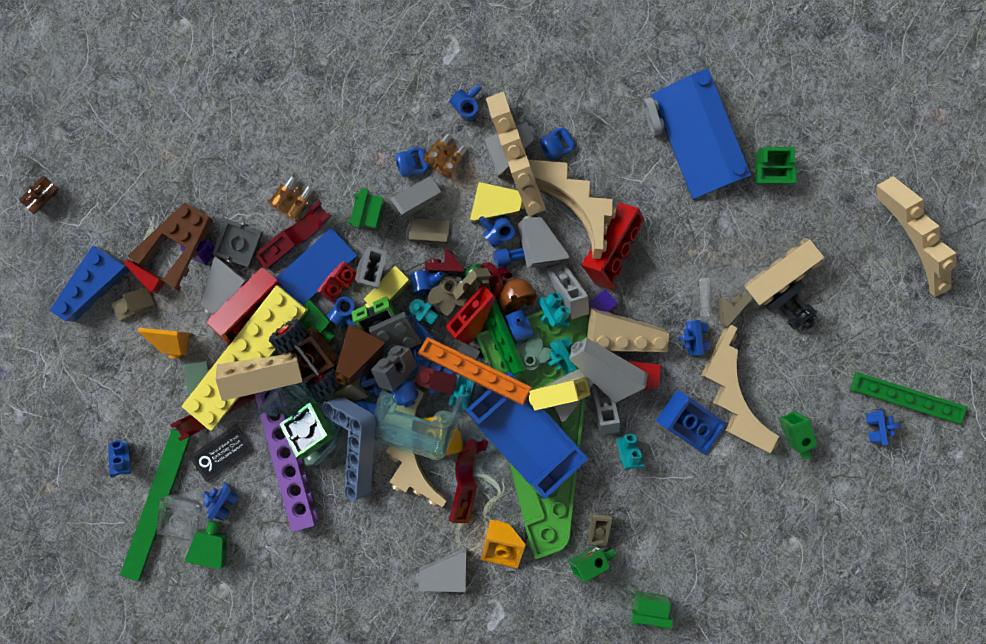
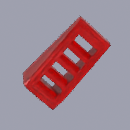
M125 261L124 264L151 293L157 294L165 283L162 278L134 261Z

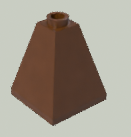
M350 324L337 364L335 380L341 385H351L371 371L378 361L383 359L385 342Z

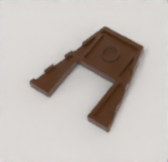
M184 203L139 244L128 257L144 267L166 237L184 247L185 250L162 280L180 291L181 286L179 284L182 278L187 276L190 270L188 266L192 258H196L198 253L196 249L200 241H204L213 220L189 204Z

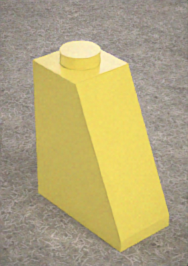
M479 182L470 221L473 223L480 222L479 218L481 216L490 220L499 216L519 214L520 209H524L519 191Z
M394 266L380 281L378 289L374 288L364 298L367 302L365 304L366 307L372 306L374 301L386 296L392 302L411 284V281L398 267Z
M584 376L529 391V401L534 410L579 401L591 394L587 378Z

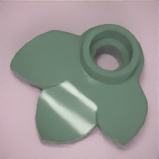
M534 334L526 342H514L526 371H534L538 368L539 364L546 363L550 359L549 353L552 352V349L543 348V341L539 334ZM528 358H532L534 362L532 364H528L526 360Z

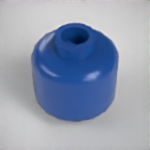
M407 378L394 391H390L395 403L398 406L404 405L405 408L414 405L415 400L419 396L414 381Z

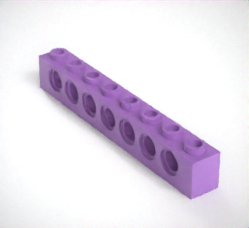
M284 387L254 394L290 528L294 532L315 526L318 523L319 514L317 508L313 507L314 495L312 490L308 488L307 482H309L307 471L303 470V459L295 457L286 436L284 439L278 436V430L281 428L280 424L291 416L287 410L289 408L288 399L286 396H283L282 392ZM270 391L274 392L276 395V398L273 402L268 399V393ZM274 410L280 412L281 417L279 420L273 418ZM284 447L290 449V457H286L283 455L282 451ZM289 466L295 468L296 474L294 476L288 473L287 469ZM293 485H298L301 488L300 494L293 492ZM299 503L305 505L306 512L302 513L298 510L297 506Z

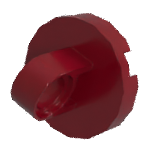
M484 262L481 264V267L488 268L491 277L488 279L489 285L496 296L495 299H498L499 294L503 290L504 281L512 278V273L506 267L496 268L492 263Z

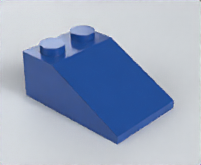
M676 390L656 419L657 423L704 455L707 454L727 425L723 420L679 390Z

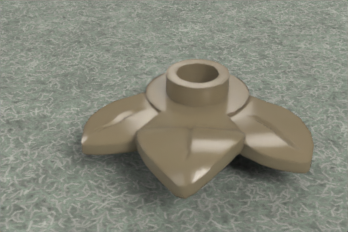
M451 277L442 279L439 286L432 288L428 295V303L438 304L440 311L445 316H448L453 311L455 305L464 306L463 301H466V299L456 300L452 292L458 286V283ZM446 284H450L451 289L449 291L445 288Z

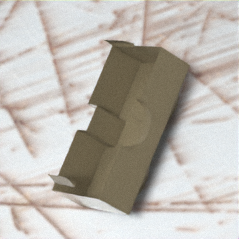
M488 268L471 269L464 280L460 281L452 292L456 300L470 299L479 289V286L489 283L488 279L491 277Z

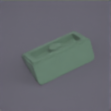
M208 361L184 364L188 397L209 372Z

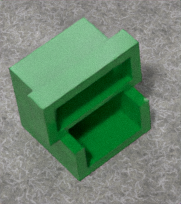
M763 147L756 152L755 183L796 184V164H793L795 163V147Z
M360 188L359 194H354L356 199L351 219H348V223L356 229L362 230V228L379 231L386 201L383 197L371 195L368 189Z
M635 591L633 607L630 613L632 625L637 626V623L658 626L660 630H664V627L672 628L673 619L669 615L671 602L665 595Z

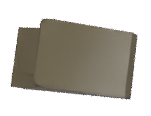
M147 288L123 294L124 298L111 303L119 321H123L156 305Z
M748 293L738 294L732 300L733 305L723 297L718 298L720 325L728 327L753 297Z
M590 514L588 545L607 546L612 516Z

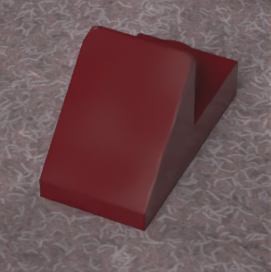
M446 248L444 263H441L440 259H430V262H425V271L464 273L462 265Z
M419 366L415 385L453 395L457 375Z

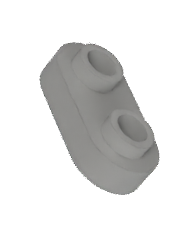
M652 97L643 99V107L652 135L662 134L664 122L658 116L659 106L657 101L653 100Z

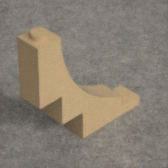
M729 325L724 328L701 376L721 386L713 404L733 413L724 431L765 452L771 453L778 446L779 441L777 439L779 436L761 424L750 411L742 396L737 377L738 350L729 346L737 337V333H735L737 328Z

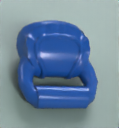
M557 128L540 140L541 147L550 160H556L562 155H567L575 148V142L565 128ZM558 133L562 135L563 139L569 147L568 149H565L564 145L561 143L559 137L557 136Z
M413 147L395 155L396 164L402 177L423 174L429 170L430 164L427 160L425 149L421 147ZM418 152L423 169H418L413 153Z

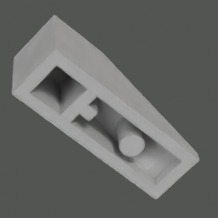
M562 263L547 268L556 293H560L563 298L561 301L562 306H566L571 312L569 315L570 319L589 314L588 295L566 264Z
M593 383L591 389L600 435L619 432L620 421L616 403Z

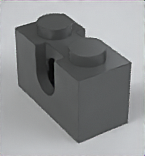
M398 345L392 347L387 353L388 357L379 360L371 369L379 388L394 391L417 367L410 348Z

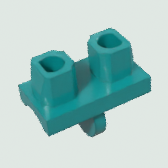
M552 292L548 297H540L538 300L544 313L541 318L544 325L550 324L551 327H568L570 325L567 318L571 312L566 306H560L559 303L563 299L560 293Z
M420 299L413 300L409 305L410 312L420 322L425 320L433 326L439 318L432 311L433 306L429 303L425 304Z
M569 337L559 338L549 344L552 352L549 353L552 360L547 362L549 366L555 364L557 370L562 368L565 374L577 369V366L569 360L570 355L567 350L573 346Z
M456 374L453 395L450 396L448 405L467 409L474 382Z
M625 434L624 437L616 438V445L620 454L619 461L623 464L625 471L634 468H644L642 454L638 448L635 434Z

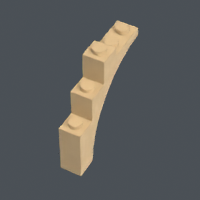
M504 91L486 98L489 111L527 215L531 216L545 211L543 199Z
M528 160L539 190L558 198L575 212L588 232L592 245V258L601 259L602 252H606L607 240H603V236L607 233V226L610 225L611 219L615 218L616 208L612 207V199L593 198V189H589L590 181L570 179L571 171H567V163Z
M894 176L877 185L878 200L897 218L913 242L927 275L930 294L937 297L942 293H946L951 289V270L956 267V252L940 240V226L924 214V202L920 196Z
M416 386L419 396L415 400V404L405 408L404 405L398 406L394 403L382 421L386 424L385 427L392 432L398 431V434L386 451L391 460L397 463L398 461L402 462L390 483L392 484L391 487L400 493L402 491L406 493L408 488L412 487V492L420 497L424 495L433 506L443 507L447 497L440 493L426 478L414 449V420L418 406L425 394L423 390Z

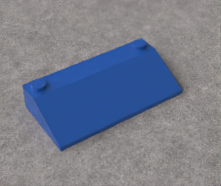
M709 68L689 75L651 94L653 100H656L658 103L659 111L657 112L659 117L663 119L665 132L692 200L742 181L751 175Z
M510 371L505 374L516 379ZM488 389L465 410L470 419L542 499H546L588 460L586 455L544 409L534 410L530 404L529 395L522 406Z

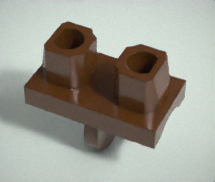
M42 176L32 187L29 186L26 189L27 192L19 201L32 214H36L52 196L54 197L59 189L47 177Z

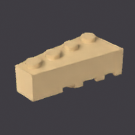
M804 238L801 240L800 243L802 245L791 248L786 252V257L777 259L769 266L768 270H763L744 285L759 305L762 303L764 305L768 304L774 299L773 295L778 291L779 293L784 292L790 287L788 284L793 280L799 281L806 275L804 272L811 268L813 270L822 264L821 260L824 256L810 239Z
M592 307L589 309L587 338L609 351L638 352L668 351L669 333L662 327L635 321Z
M284 353L279 356L217 364L215 380L221 400L225 401L301 383L302 373L297 354Z

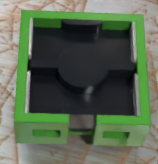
M387 296L374 301L372 306L366 307L365 305L351 311L353 323L357 328L370 334L369 327L398 315Z
M308 403L298 411V415L290 416L280 424L296 458L305 459L335 437L320 407L315 403Z

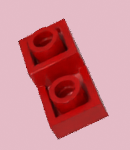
M342 261L324 280L316 292L330 303H334L342 290L348 288L352 283L357 271L345 261Z

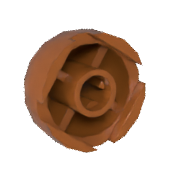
M509 278L504 281L503 290L499 294L498 302L504 313H513L521 310L520 306L525 303L527 306L531 305L537 299V295L533 286L527 280Z

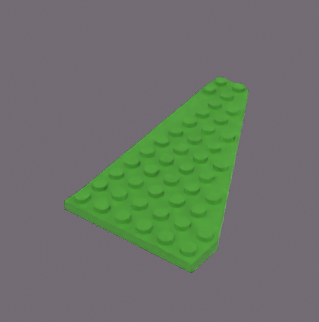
M543 310L526 316L533 333L539 334L542 338L543 348L551 349L549 344L559 338L569 337L573 344L587 338L589 314L572 320L568 316L567 319L570 322L568 327L544 325L541 321L544 315ZM506 323V325H507V327H508V330H509V332H510V334H511V336H512V339H513V341L515 342V339H514V337H513V335H512V332H511V330H510V328H509V325H508V323ZM487 330L479 333L476 337L485 365L506 374L507 370L490 331ZM571 348L567 350L569 355L571 353ZM528 358L526 362L528 364H532L534 360L532 358ZM546 362L539 364L538 368L534 371L525 370L514 375V377L518 381L532 387L531 390L547 385L565 375L562 368L557 370L555 364L549 366ZM586 397L581 399L563 422L553 406L547 412L579 449ZM510 463L528 540L535 560L562 550L567 545L570 537L577 470L546 499H542Z

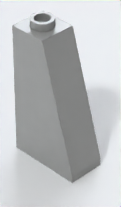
M586 338L574 343L571 347L569 360L615 403L646 388L648 374L592 340Z

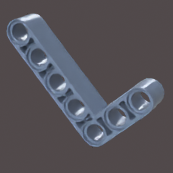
M340 396L325 402L322 410L328 419L348 430L344 491L347 499L354 502L368 495L371 490L376 420L372 413Z

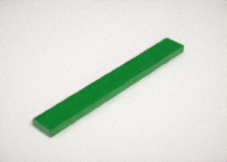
M171 429L120 576L137 582L142 577L191 438L190 436L180 442L178 438L181 435L176 429Z

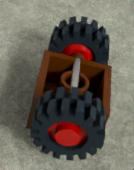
M296 318L286 322L285 325H281L280 328L276 329V332L271 334L269 342L277 350L278 355L284 353L297 354L302 373L301 384L306 382L305 387L314 399H323L325 396H329V393H333L335 388L339 387V383L335 380L336 367L334 366L337 354L315 326L306 330L300 320Z

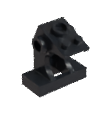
M797 281L765 306L769 311H776L779 308L787 317L790 327L801 332L804 329H810L816 323L815 320L818 317L816 316L817 310L809 304L806 306L799 298L798 292L805 286L801 281ZM793 303L800 309V312L795 316L788 309Z

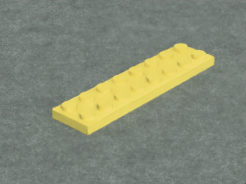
M276 285L181 407L207 429L213 431L239 399L238 397L225 401L221 400L215 380L217 364L272 357L276 349L269 342L271 334L276 332V329L280 328L281 325H285L286 322L298 318L301 320L308 309L279 285Z

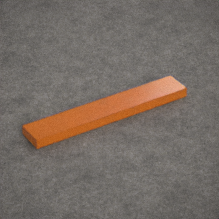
M429 337L426 338L418 352L419 356L522 406L529 395V391L532 389V387Z

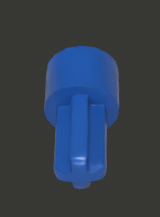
M523 248L507 251V249L493 251V259L497 268L510 265L512 261L525 258Z

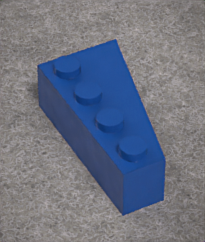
M92 246L49 311L64 321L76 322L93 306V303L102 298L106 291L113 285H116L126 273L130 272L129 268L124 262L104 249Z

